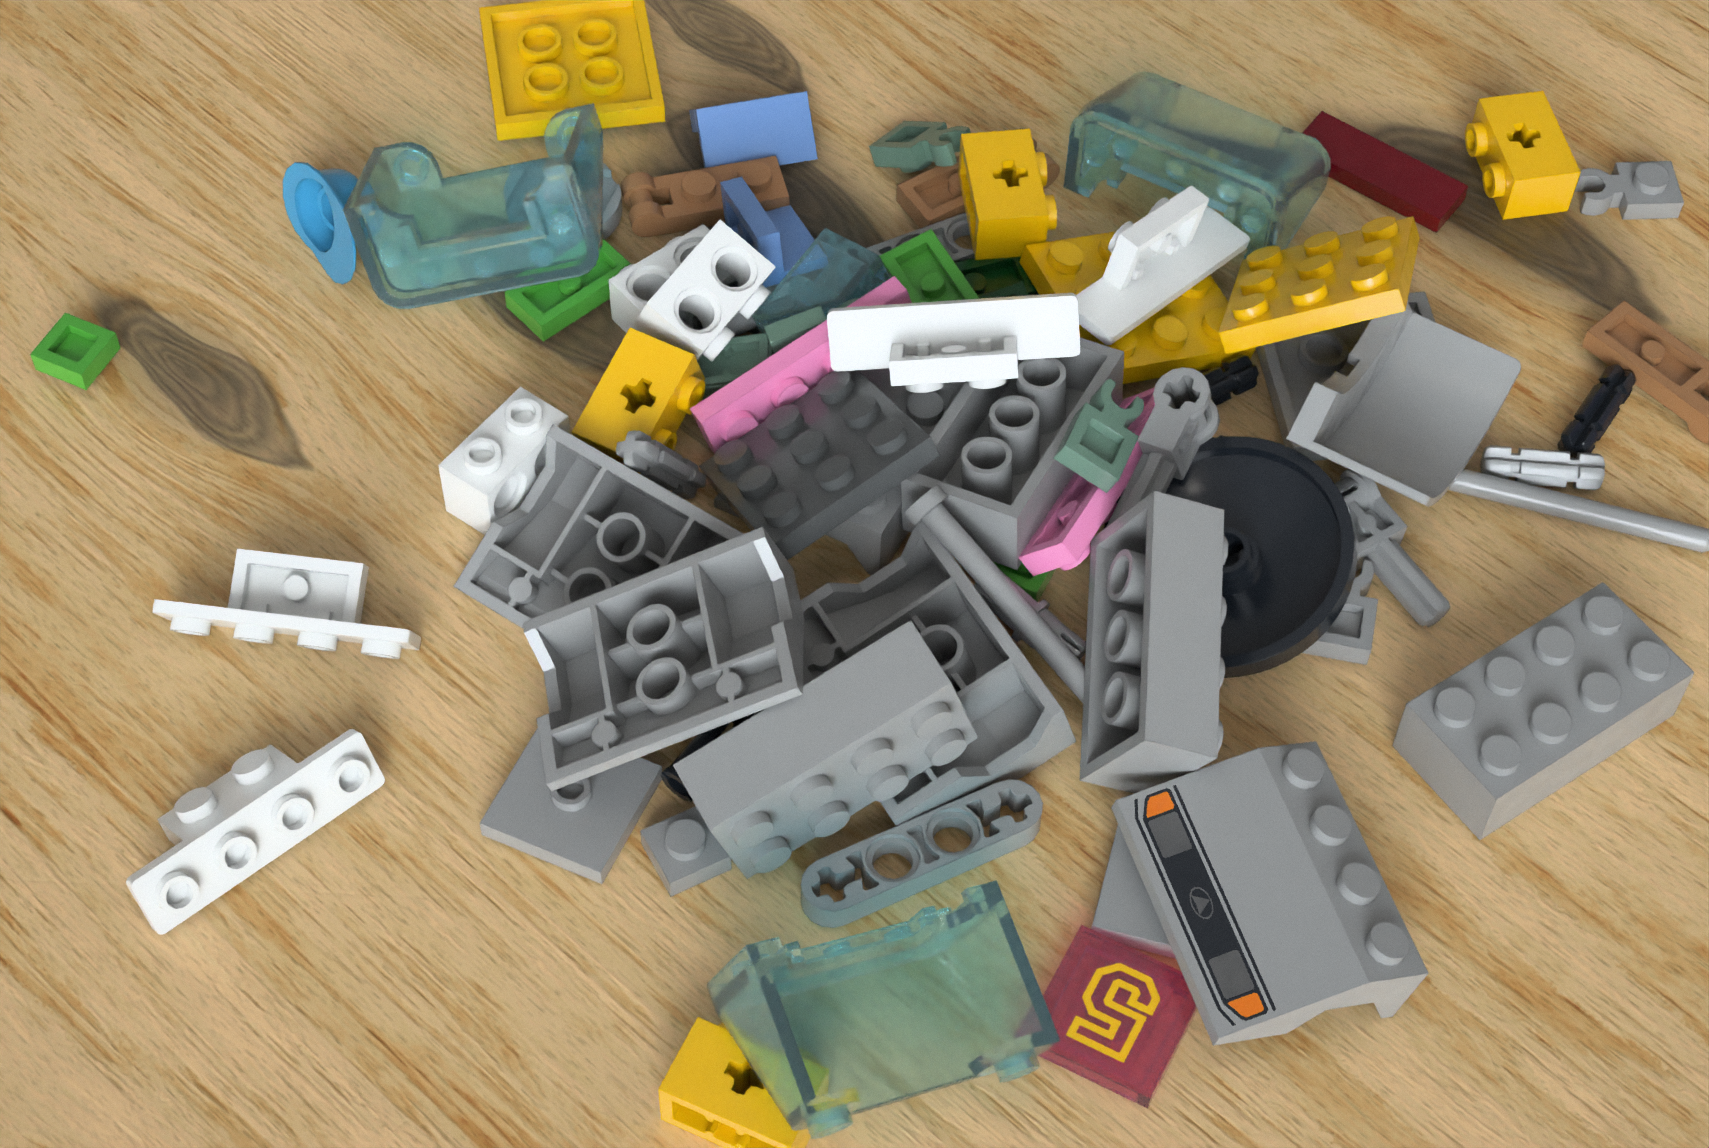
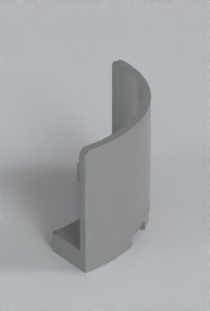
M1407 302L1406 311L1370 320L1365 331L1349 354L1347 363L1355 367L1348 376L1335 372L1326 381L1314 383L1286 439L1427 507L1433 506L1453 485L1480 445L1521 371V364L1516 358L1414 313Z

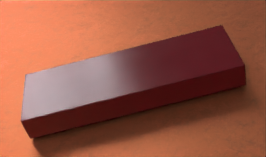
M1324 111L1318 114L1292 144L1290 157L1407 218L1413 216L1416 223L1435 233L1440 230L1465 200L1469 187Z

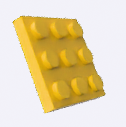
M542 0L479 7L497 141L666 122L665 105L644 0Z
M1392 216L1380 217L1364 224L1361 230L1338 235L1335 231L1321 232L1306 239L1302 245L1283 250L1279 246H1267L1250 253L1241 262L1219 329V336L1225 353L1229 354L1406 311L1420 239L1414 217L1397 221Z
M1116 231L1025 245L1019 262L1039 295L1074 293L1077 295L1103 277L1112 254L1108 250V245ZM1211 275L1112 345L1104 344L1079 325V336L1081 338L1124 351L1123 384L1161 378L1162 375L1170 370L1181 367L1193 368L1197 371L1211 369L1216 366L1223 367L1222 363L1239 355H1246L1251 359L1256 349L1254 347L1229 354L1225 353L1219 336V329L1228 300Z

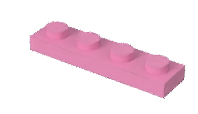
M893 276L847 307L912 302L907 289ZM827 320L690 408L708 446L714 454L725 443L741 438L763 423L775 409L791 404L816 387L825 375L834 371L831 368Z
M1154 388L1123 399L1119 407L1126 409L1137 396L1144 400V409L1141 415L1128 428L1138 436H1140L1155 406ZM1138 440L1119 481L1107 493L1077 473H1074L1019 556V560L1033 576L1057 568H1061L1063 571L1070 570L1079 565L1090 554L1091 540L1100 526L1110 520L1117 506L1116 502L1126 488L1143 454Z

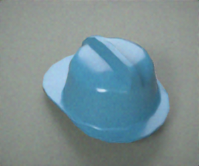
M295 162L286 169L283 178V199L287 215L296 233L313 251L330 278L335 283L346 284L352 279L355 271V243L372 233L377 221L376 209L369 200L363 185L349 171L336 168L317 170L308 163Z

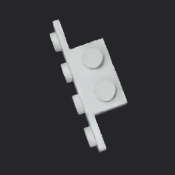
M1192 185L1170 200L1167 197L1160 199L1145 217L1136 223L1131 221L1124 223L1111 238L1108 250L1112 254L1103 277L1076 295L1079 325L1104 344L1112 345L1243 252L1248 246L1250 237L1215 210L1206 207L1209 198Z
M1074 293L832 308L827 314L831 368L834 371L890 368L891 386L906 385L907 391L915 393L939 390L943 387V383L968 381L969 386L972 388H996L1004 385L1006 379L1018 378V360L1074 357L1080 353L1078 301Z
M237 549L228 608L154 599L152 613L171 620L170 630L178 633L209 636L212 625L235 628L233 636L235 639L266 644L273 643L274 633L298 636L297 646L323 651H336L338 641L362 643L361 654L381 658L400 659L401 648L419 650L421 637L411 630L360 624L369 567L363 563Z
M349 729L300 763H296L270 744L264 749L254 750L240 757L233 764L231 771L207 787L193 789L181 796L172 810L157 819L169 841L175 846L130 875L126 880V885L151 927L160 935L167 933L384 784L385 778L363 735L355 729Z

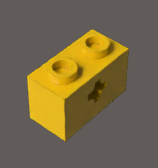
M1544 91L1479 98L1473 121L1468 123L1465 129V144L1468 154L1477 159L1482 171L1484 191L1488 198L1494 199L1502 220L1567 212L1581 171Z
M1017 129L961 134L958 177L975 260L1021 257L1025 245L1046 242L1047 231L1056 229L1057 209L1054 195H1045L1043 187L1047 185L1046 157L1044 152H1035L1031 130Z
M630 327L573 428V436L623 465V458L616 454L617 442L625 441L629 431L639 430L650 436L652 440H657L674 451L677 443L676 432L686 413L692 414L690 408L702 401L705 392V377L695 355Z
M697 1017L658 1088L661 1120L724 1148H805L828 1104V1073L822 1071L815 1061L802 1053L793 1050H785L780 1053L757 1043L749 1032L735 1024L721 1022L716 1025Z

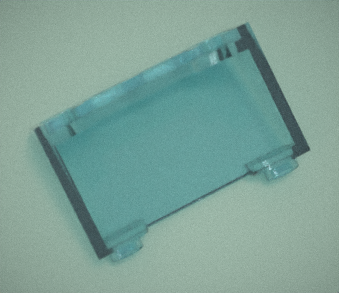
M1143 71L1134 73L1088 102L1074 118L1070 127L1064 188L1089 198L1102 180H1107L1108 186L1117 189L1126 177L1127 172L1178 194L1192 185L1209 198L1207 206L1223 212L1225 219L1250 237L1247 252L1244 255V259H1246L1250 253L1263 247L1279 246L1281 250L1287 248L1326 188L1331 162L1327 150L1313 137L1158 74Z
M594 103L562 110L549 120L544 134L545 147L549 156L547 158L443 178L434 155L422 145L413 142H401L374 148L343 208V212L372 288L378 298L387 305L397 309H412L575 278L589 273L596 265L603 245L604 140L603 130Z
M997 880L966 888L961 893L964 902L953 911L950 907L937 911L935 906L922 908L909 921L803 949L800 948L798 941L782 946L779 937L748 944L708 982L707 989L718 1017L792 1130L808 1128L811 1139H818L851 1126L854 1123L851 1116L993 1073H997L999 1081L1002 1083L1020 1078L1040 1068L1037 1056L1059 1042L1060 1038Z

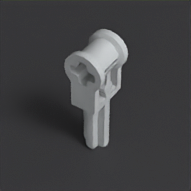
M1185 367L1172 369L1162 375L1156 383L1153 392L1155 406L1138 438L1143 454L1107 526L1153 491L1166 493L1173 477L1183 480L1200 445L1210 440L1217 432L1220 422L1218 409L1211 400L1209 382L1201 372Z
M1350 469L1345 470L1340 475V481L1334 484L1346 502L1354 527L1357 543L1356 571L1362 568L1364 560L1372 561L1374 573L1413 619L1421 626H1433L1448 613L1450 604L1400 546L1408 526L1384 500L1373 480Z

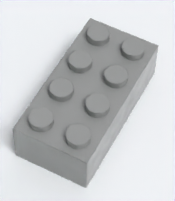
M1080 337L1079 355L1074 357L1018 360V378L1006 379V383L1000 387L989 389L972 388L969 386L968 381H966L929 435L940 456L901 482L903 529L912 532L914 526L903 515L905 511L927 491L938 484L948 496L942 505L993 562L1017 570L1022 563L1019 560V556L1075 473L1053 459L1074 415L1085 402L1090 403L1091 397L1108 379L1116 382L1111 394L1113 401L1118 406L1122 402L1124 351Z
M1153 491L1091 540L1080 781L1137 793L1194 772L1218 758V751L1222 745L1224 734L1222 722L1219 720V693L1225 676V663L1220 657L1221 627L1227 611L1226 600L1222 596L1223 565L1228 554V541L1224 536L1223 509Z
M1602 582L1406 703L1392 746L1472 833L1481 840L1672 717L1694 675V671Z
M910 620L803 685L802 695L762 710L678 761L673 766L709 830L746 879L756 873H767L779 868L790 858L792 851L815 837H826L836 833L848 823L851 815L872 802L886 801L895 797L904 790L910 779L931 766H941L952 762L965 751L967 744L977 739L978 736L951 681Z

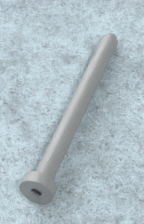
M1463 469L1459 477L1449 488V491L1701 553L1709 551V528L1468 469Z
M938 484L932 487L910 506L903 515L914 527L923 521L1083 703L1085 666L942 505L948 498L947 494Z

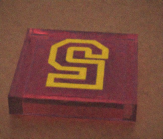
M1081 925L1021 1035L1019 1047L1148 1109L1198 1009L1180 970Z

